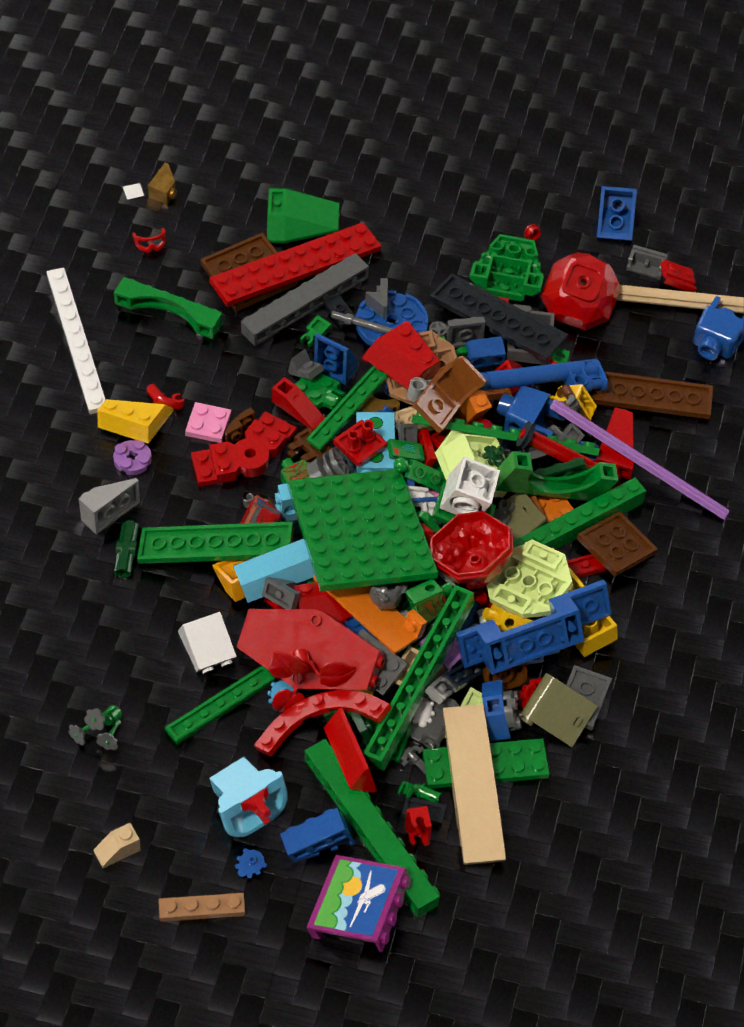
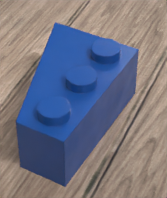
M337 808L326 810L322 815L316 818H309L298 826L289 827L280 834L286 852L293 862L317 856L319 851L331 848V851L337 850V845L347 842L350 843V846L357 844L348 821Z

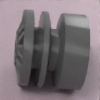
M335 446L329 452H325L323 458L318 457L307 465L310 478L356 473L349 458Z

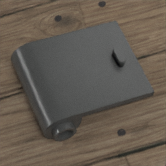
M428 695L424 696V698L432 701ZM447 698L440 705L434 702L432 710L435 712V715L430 717L432 722H427V726L422 728L418 723L414 724L412 719L409 737L423 743L427 748H439L446 735L443 708L459 707V704L451 698Z

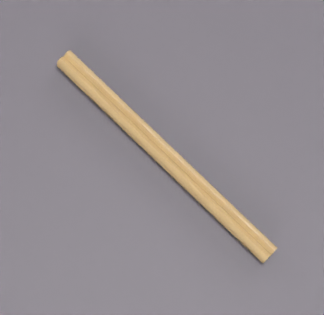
M580 281V284L585 285L586 282ZM620 285L621 290L616 300L704 310L707 305H711L715 296L721 297L719 309L726 307L733 310L734 313L744 314V298Z

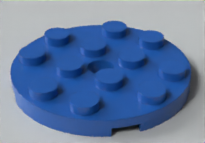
M388 291L387 318H382L366 305L365 300L359 305L356 314L357 318L391 328H396L407 320L417 333L425 332L428 328V315L423 304L409 294H398L396 291ZM392 319L396 320V322L394 324L387 322V320ZM356 325L359 336L370 346L376 339L385 334Z

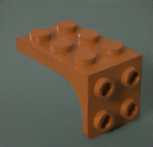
M460 356L439 369L412 406L439 433L445 428L461 404L472 393L483 387L487 380L464 356Z

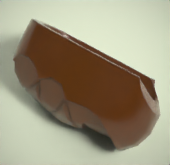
M523 663L493 675L485 666L482 674L484 682L502 680L504 690L512 689L526 682L527 666Z

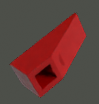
M282 378L272 387V402L312 431L325 419L301 389L287 378Z

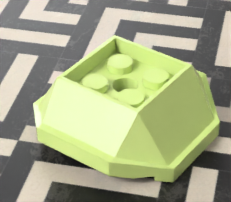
M451 430L435 452L446 481L448 475L463 457L490 466L488 464L489 459H484L482 454L485 453L484 447L494 445L496 448L500 446L497 438ZM495 463L492 466H490L495 469L498 468L496 467ZM495 490L493 497L503 498L507 492Z
M535 540L525 542L524 545L513 548L512 557L501 573L487 585V590L491 603L522 618H540L551 615L548 599L569 592L573 582L565 554Z

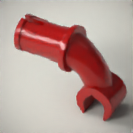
M151 384L146 388V392L153 399L154 404H165L178 410L184 407V399L180 400L181 394L177 393L172 398H168L155 384Z

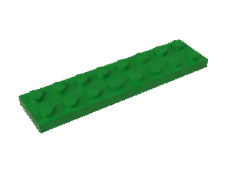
M293 522L142 528L137 561L139 564L250 560L292 543L294 524Z

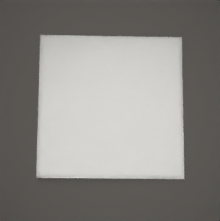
M140 183L123 187L127 200L144 196Z

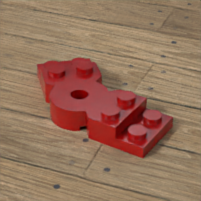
M265 411L258 421L254 420L245 431V439L238 441L235 445L230 442H222L209 445L208 450L191 452L198 487L235 481L240 473L244 474L245 477H257L263 474L268 469L269 457L276 458L297 432V427Z

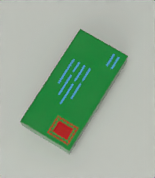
M389 439L387 441L390 459L403 457L409 462L410 459L420 463L425 461L422 444Z

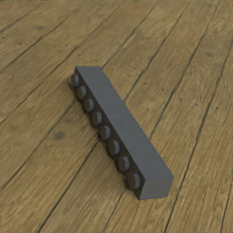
M356 253L346 257L343 261L332 265L328 270L317 274L313 279L302 283L301 286L289 291L281 298L275 299L266 307H262L254 314L245 317L241 321V333L256 346L322 306L323 300L337 294L340 295L367 279L369 266Z

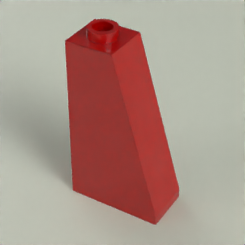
M615 407L606 431L632 448L633 412ZM602 442L596 462L616 464V467L620 470V477L630 480L633 471V461Z

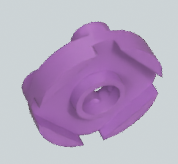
M128 440L115 446L113 454L114 465L119 471L122 470L128 475H138L145 472L147 466L151 464V451L144 442ZM131 455H135V459H134V460H132L131 458H128V457L131 456Z

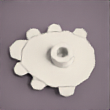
M423 698L413 717L414 724L418 723L420 727L424 728L427 726V722H432L430 717L435 715V712L432 710V706H434L433 701Z

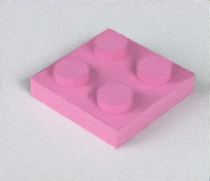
M195 402L185 430V436L222 443L231 417V410Z

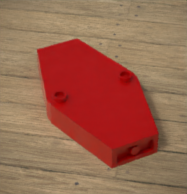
M249 609L237 644L238 649L269 671L273 650L292 655L293 651L297 649H305L308 652L309 660H313L314 666L319 672L320 668L328 662H341L349 666H355L352 677L344 684L335 687L322 685L320 683L321 677L316 676L312 668L309 667L307 672L298 674V689L373 691L379 682V670L385 663V653L332 615L316 609ZM292 674L289 678L282 680L294 687L295 675Z

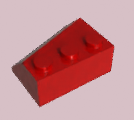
M408 320L376 339L362 356V360L371 363L377 370L383 371L407 390L411 379L420 377L427 380L440 369V360Z

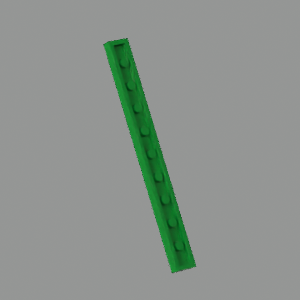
M418 412L417 415L412 414L411 423L431 426ZM459 418L449 421L444 428L517 441L521 431L515 428H510V431L502 430L503 427L498 425H491V428L484 427V423L473 421V424H467L464 419ZM547 435L548 438L576 452L599 455L600 448L595 446L596 443L585 441L584 444L577 443L576 439L566 438V441L558 440V436Z

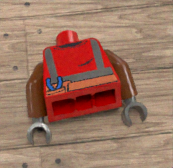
M251 493L246 495L247 500L243 499V505L247 510L240 524L278 522L281 513L270 499L261 498L258 495L254 497Z

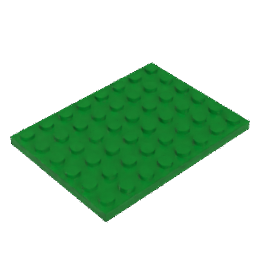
M395 469L288 480L287 487L320 592L438 578L435 562L402 473L397 472Z

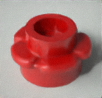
M536 224L527 226L524 232L525 238L537 240L541 235L539 226H536Z

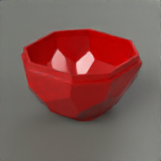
M577 252L562 258L552 265L541 294V299L548 313L555 314L554 320L587 331L609 321L621 287L610 264L590 254ZM580 281H585L586 284L581 285Z

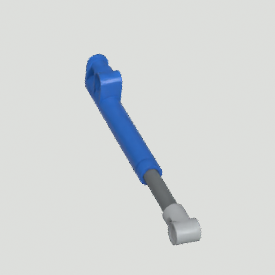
M589 359L481 372L487 383L478 390H496L564 381L568 385L581 384L587 392H590L592 389L605 391L608 382L599 360ZM420 377L411 379L407 398L415 402L431 380H424Z

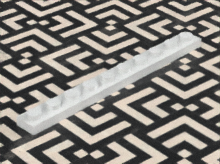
M59 268L46 271L89 414L97 413V410L105 401V397L65 269Z

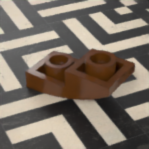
M251 407L239 414L225 430V442H236L243 437V429H247L255 420V412Z

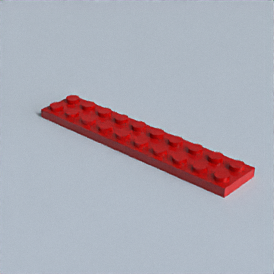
M364 222L214 275L209 278V283L225 305L230 306L326 271L332 265L338 264L346 257H350L355 253L362 258L381 251L382 245Z

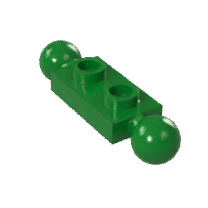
M399 457L394 461L393 466L397 472L402 473L406 471L404 478L433 491L439 492L442 484L447 482L442 472L416 460L410 459L408 463L407 459Z

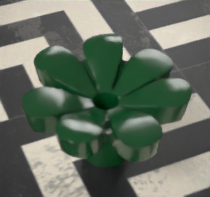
M494 445L484 447L485 453L482 454V457L489 459L488 464L490 466L495 463L496 467H499L505 460L502 456L504 453L503 447L498 446L496 448Z

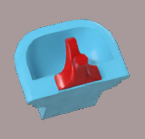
M245 757L210 777L213 791L219 797L218 810L224 829L235 838L248 836L270 823L281 814L286 806L288 792L282 772H275L270 769L257 771Z

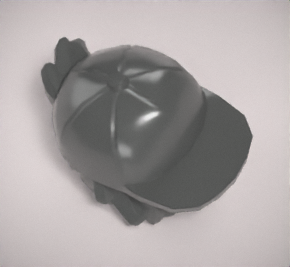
M400 583L374 585L370 589V598L373 604L379 607L378 609L391 610L396 608L400 601H403L404 598L401 595L405 593L408 587Z

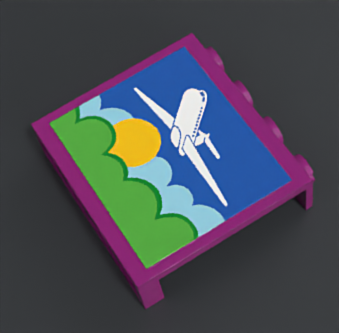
M336 855L307 925L311 937L320 939L322 933L373 942L378 950L382 952L385 944L389 942V933L392 926L396 923L398 909L403 905L405 891L410 887L411 878L406 868Z

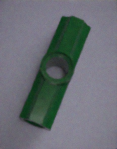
M132 520L122 522L120 539L117 540L114 574L119 576V578L131 576L133 561L137 556L139 524Z

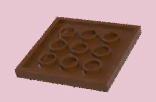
M262 232L200 259V264L207 274L212 277L278 252ZM298 281L231 305L235 312H238L298 285Z

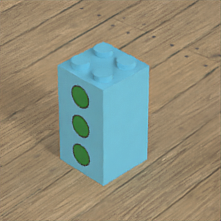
M394 412L356 413V423L360 420L364 422L365 420H371L374 422V431L386 442L389 439H395ZM387 447L362 466L358 467L356 465V473L394 469L395 459L389 458Z

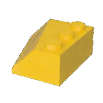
M106 399L97 410L98 428L149 444L172 414L174 408L165 404Z

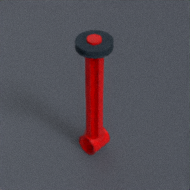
M528 421L523 426L517 438V447L521 445V449H524L528 444L564 463L574 458H584L589 468L598 463L536 432L535 423L531 424V421ZM616 467L618 482L610 490L621 485L620 470L618 467Z

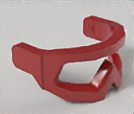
M161 228L162 231L157 236L146 238L132 233L135 246L139 250L148 253L152 249L159 251L166 242L165 229ZM162 239L159 245H155L153 242L148 247L140 245V241L146 242Z

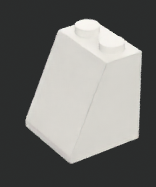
M220 612L183 624L178 630L196 672L202 671L204 674L213 671L216 665L221 664V667L233 663L232 660L237 657Z

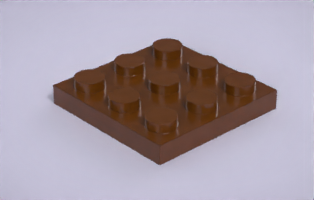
M620 511L578 533L576 538L614 577L655 555L658 550Z

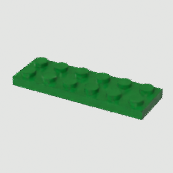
M543 738L490 743L495 783L549 778ZM447 747L423 749L422 755L427 787L431 789L452 787Z

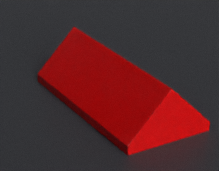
M341 707L324 727L325 733L349 788L374 793L377 790L371 772Z

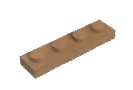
M244 893L159 899L160 922L245 916Z

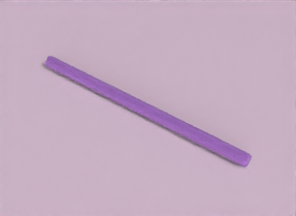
M557 399L552 402L550 408L720 518L725 519L728 515L729 509L562 402Z

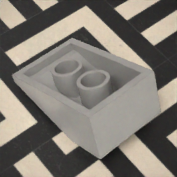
M134 478L99 486L83 493L79 498L81 521L95 534H98L140 503L139 480Z

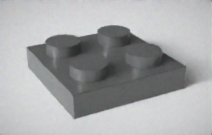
M472 317L448 320L446 341L451 343L454 348L466 346V343L470 340L484 339L485 318Z

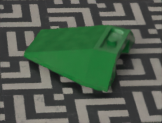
M269 188L267 239L270 243H289L338 231L339 203L288 188Z

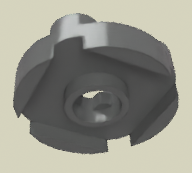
M518 690L504 691L503 700H507L506 706H504L507 725L509 728L511 727V731L520 730L523 727V716L520 714L523 709H519L518 702H520Z

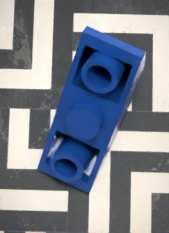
M502 680L482 683V700L491 742L511 739L510 728L507 725L504 713L506 701L503 700L504 687Z

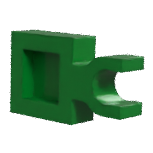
M317 315L306 327L308 333H305L300 338L301 342L304 343L305 340L310 339L307 344L311 348L314 344L315 334L318 333L325 336L332 328L331 323Z

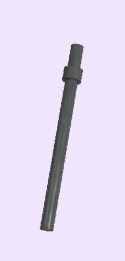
M332 311L331 318L344 321L345 324H355L385 334L394 329L357 318L350 313L343 314Z

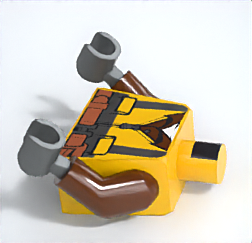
M565 384L558 388L555 396H550L551 400L557 399L592 422L591 419L597 405L583 385ZM585 431V433H586L589 437H592L591 434H589L588 432Z

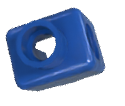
M715 296L710 306L707 305L696 326L693 340L694 344L698 346L699 354L709 360H715L718 355L727 359L731 358L744 339V316L740 319L735 316L731 309L726 307L719 309L721 297Z
M521 386L515 397L504 393L496 410L497 414L505 417L504 430L510 431V428L522 430L523 426L528 421H531V424L535 423L536 425L535 431L546 437L547 435L554 434L553 431L546 429L544 424L546 415L562 421L566 419L550 408L554 400L550 399L549 393L528 386Z

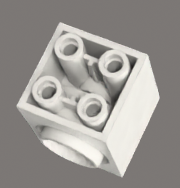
M463 457L448 475L440 509L455 515L476 511L485 512L492 503L500 470Z

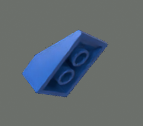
M602 186L597 238L632 241L637 189Z
M318 333L315 334L314 362L322 364L324 369L321 372L322 374L346 385L357 371V358L349 348Z

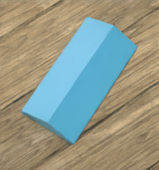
M304 538L233 566L247 603L264 597L262 596L266 577L293 581L297 584L315 575Z

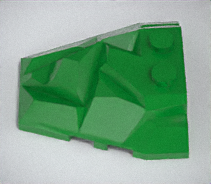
M499 234L489 245V250L481 254V259L473 263L469 279L476 286H481L483 290L497 297L509 298L515 301H523L526 295L533 296L541 292L544 276L540 271L541 264L538 262L535 240Z

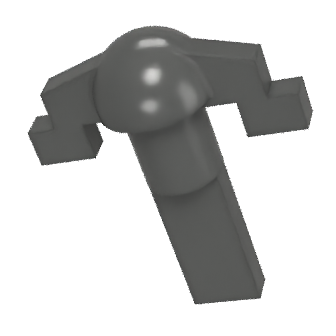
M418 745L405 749L401 757L403 761L401 764L403 766L409 763L407 759L409 758L425 774L424 762L415 753L418 751L420 754L424 748L422 746L419 748Z

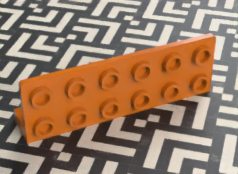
M371 586L326 591L393 654H397L423 636L427 621L420 614L412 609L405 618L395 608L391 610L378 609L379 607L373 604L370 598Z

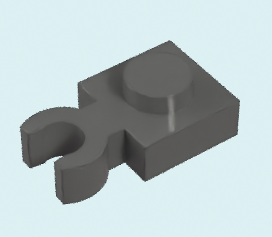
M501 499L499 510L494 511L493 517L508 526L512 519L508 514L513 512L515 505L513 502H510L505 507L507 502L505 499Z

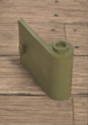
M515 493L506 501L505 507L510 502H513L515 505L513 512L508 514L512 518L508 526L513 530V541L537 529L547 521L546 517L527 494Z
M546 673L520 714L523 716L522 721L530 726L535 723L572 747L598 706Z

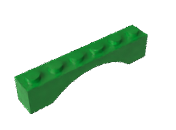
M123 277L114 291V300L117 305L131 310L137 308H160L171 311L185 319L197 334L214 339L222 325V312L203 306L200 303L186 300L183 297L172 295L166 291L158 290L150 285L139 283L133 279Z

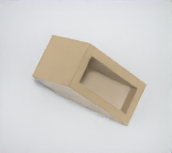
M128 823L111 831L94 849V853L102 868H105L141 851L140 839L131 823Z

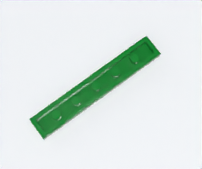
M373 365L306 439L307 443L322 452L390 376L383 371L380 372Z
M260 666L166 726L165 731L178 745L270 686L272 682H275V678L265 667Z

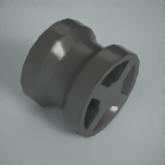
M433 322L429 326V330L437 333L439 337L444 336L446 340L447 326L443 322Z

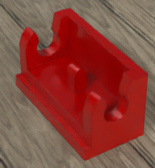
M428 807L407 809L405 831L408 832L410 843L415 846L414 837L420 836L423 845L429 846L432 824Z

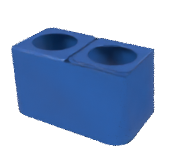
M502 337L476 339L466 343L468 360L475 368L501 365L505 362L506 353Z

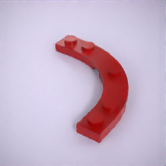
M334 690L319 693L294 704L280 714L264 731L254 746L257 750L272 757L283 741L303 724L302 721L312 715L317 717L330 713V710L342 707L345 712L357 713L381 723L392 707L389 703L375 696L359 691Z

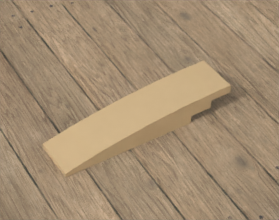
M481 704L443 708L456 822L459 831L460 847H462L463 864L505 861L503 833L484 706Z

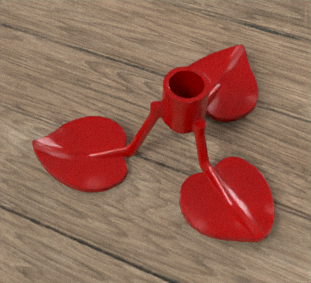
M297 649L293 651L292 655L273 650L270 673L274 677L282 679L289 678L292 674L295 675L293 691L282 689L277 692L272 700L273 709L284 712L294 704L305 699L302 693H296L298 674L307 672L309 667L312 668L316 676L321 677L320 683L322 685L335 687L344 684L352 677L355 666H349L341 662H328L320 668L319 672L314 666L313 660H309L308 652L305 649Z

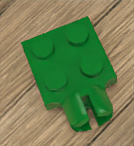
M319 373L311 380L301 378L295 384L318 410L322 407L333 410L346 396L345 392L339 390L341 388L340 382L322 373Z

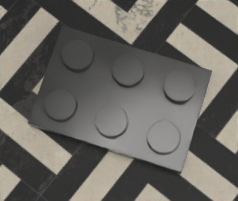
M361 629L358 634L385 653V663L379 670V682L376 688H374L385 697L409 664L396 654H393L364 629Z
M574 665L566 685L598 706L584 727L593 730L612 678Z

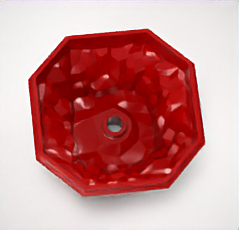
M484 511L457 514L431 537L430 551L436 568L457 584H464L469 589H482L501 573L512 557L513 530Z

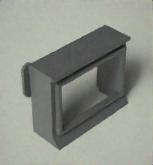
M514 304L517 308L554 326V313L533 311L530 306ZM507 341L506 360L541 365L550 364L551 358L548 362H545L523 349H515V345Z

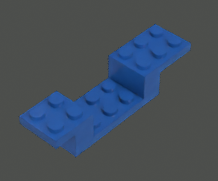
M601 580L548 599L551 615L501 632L494 620H490L456 632L462 665L464 668L484 662L493 675L583 642V625L612 615L606 582Z

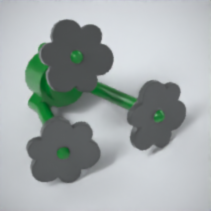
M111 705L102 713L98 708L89 709L84 718L85 723L88 725L82 729L77 725H70L69 734L77 744L84 745V732L90 728L92 730H102L104 724L107 726L113 725L110 733L98 734L96 742L106 750H116L118 748V740L113 735L117 727L121 725L119 719L122 717V712L115 705Z

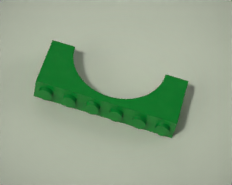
M512 451L497 468V470H500L495 490L591 501L608 492L618 482L616 464L598 462L590 469L570 476H541L532 472L530 453Z

